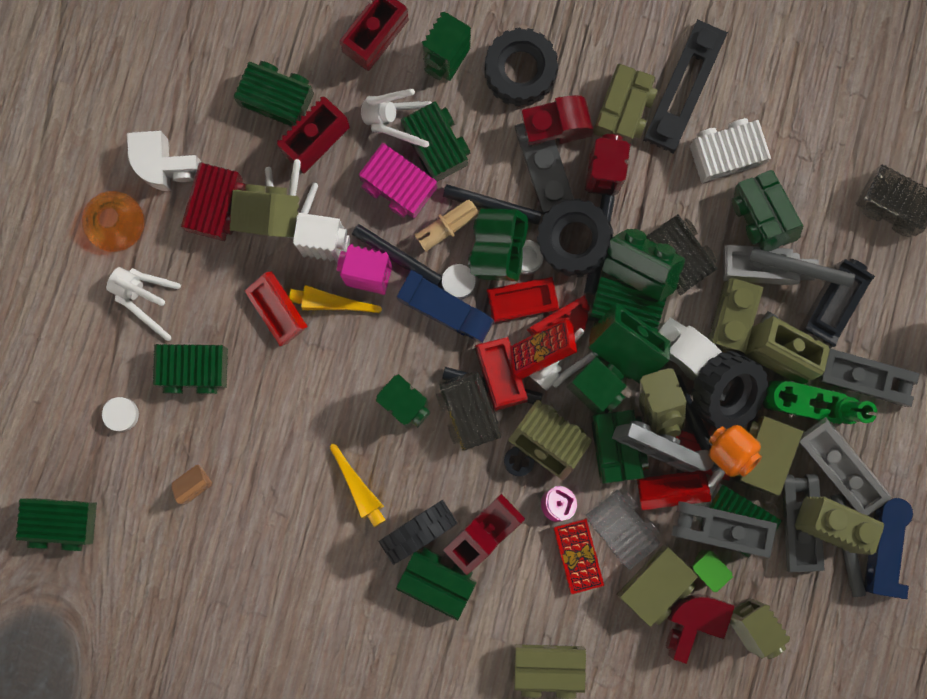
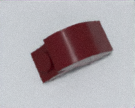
M583 96L558 97L552 103L521 110L528 145L558 139L559 144L592 137L594 130L586 99Z
M500 494L443 551L468 575L493 552L498 544L521 525L525 518Z
M702 594L688 595L683 600L679 599L672 605V612L667 618L672 622L678 623L676 629L672 628L667 638L666 648L670 649L668 655L673 660L687 664L697 630L725 639L735 606Z

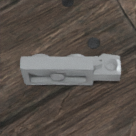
M736 245L724 247L723 281L735 278L749 283L793 285L799 284L800 280H815L813 277L750 261L753 248L760 249V247ZM777 248L769 251L819 265V260L800 259V254L793 253V249Z

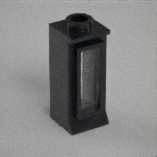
M844 259L833 268L855 274L852 287L826 281L799 328L800 331L806 334L810 333L821 339L829 348L836 346L845 326L870 282L875 277L867 271L868 267L854 259H849V261Z

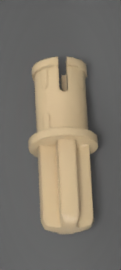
M466 200L444 216L439 214L438 220L414 235L425 252H428L429 249L450 235L452 238L455 237L454 232L477 218L479 212L472 201Z

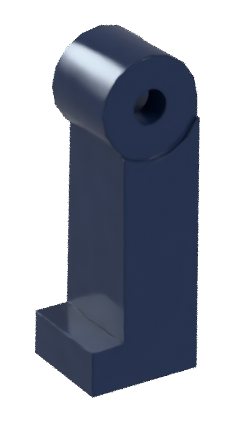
M413 270L410 271L397 295L398 301L479 343H483L494 323V320L487 314L429 282Z
M892 498L875 510L873 518L883 522L884 529L876 553L868 555L864 586L866 592L908 599L909 585L900 584L899 577L905 528L912 521L913 509L906 500Z

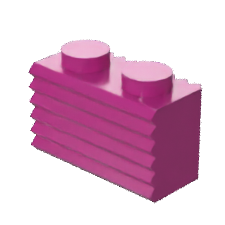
M383 142L358 174L363 182L361 188L376 199L381 195L391 203L388 207L402 218H405L408 214L415 219L438 188L437 181L434 178H431Z
M353 244L348 246L347 252H340L337 271L340 272V276L346 286L385 295L392 271V264L387 252L381 254L380 250L374 252L372 248L368 251L366 247L361 249L358 245L354 248Z

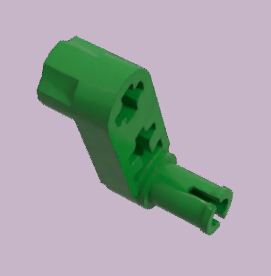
M769 381L766 390L767 396L763 401V406L767 410L779 411L818 421L826 417L832 424L871 423L876 419V416L868 415L869 412L877 413L876 405L873 402L859 401L843 393L791 381ZM810 399L828 403L827 409L814 408L810 405Z

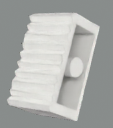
M744 118L730 123L727 130L717 132L716 128H709L696 134L697 138L691 143L690 150L692 151L701 183L765 165L771 159L759 120L748 122V119Z
M298 213L293 243L304 258L309 256L311 259L315 256L317 260L322 258L325 261L328 258L330 262L335 260L338 263L340 252H347L350 235H347V229L343 228L338 218Z

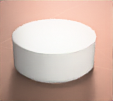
M525 240L522 248L523 262L520 274L529 275L535 273L542 265L543 255L539 250L540 246L534 241Z
M452 265L443 273V289L458 299L465 298L475 288V276L471 275L470 268L466 265Z
M123 397L109 400L102 410L103 422L114 431L130 430L135 426L139 417L136 404L130 399Z

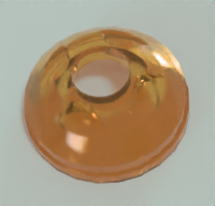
M106 191L92 198L86 205L82 216V226L87 238L96 247L108 252H120L130 248L140 239L145 226V217L142 208L131 196L122 192ZM111 208L116 210L118 214L117 222L111 227H103L99 221L100 214L105 209Z

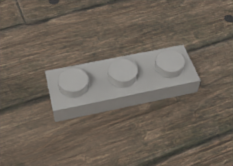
M826 417L802 434L800 439L802 446L858 512L868 516L892 499L889 492Z

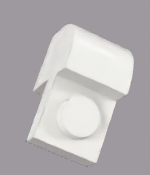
M162 131L127 133L129 162L133 170L147 184L158 190L171 191L170 178H173V181L190 182L194 180L199 162H201L196 155L169 157L168 138Z
M671 317L658 331V333L670 340V360L676 363L684 374L693 381L698 377L699 371L708 363V360L722 353L714 343L690 325L685 327Z

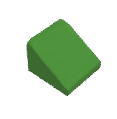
M701 550L692 565L693 570L713 592H718L733 578V573L712 550Z

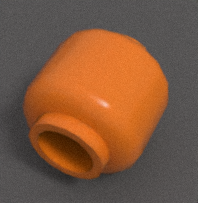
M733 425L728 429L721 426L709 439V442L712 444L709 451L710 459L730 477H735L739 474L745 477L762 459V456L759 454L761 450L760 442L740 425Z

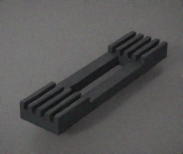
M697 19L643 141H649L650 144L657 145L656 147L664 148L663 150H669L670 153L674 154L728 32ZM695 56L698 60L702 59L703 64L680 116H676L667 111L691 57Z

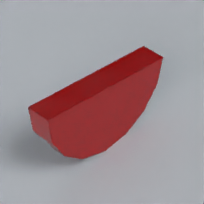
M581 296L529 327L527 331L533 335L565 318L572 322L574 334L580 328L585 330L589 312L586 296Z

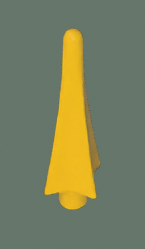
M308 285L304 286V291L290 289V300L292 303L302 304V310H349L381 313L382 307L379 305L348 299Z
M331 444L330 450L346 479L360 517L364 519L368 517L374 528L386 521L380 512V509L384 507L383 504L357 475L338 446Z

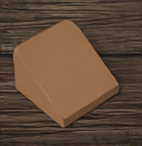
M195 465L173 481L172 490L178 504H188L212 486V481L200 465Z

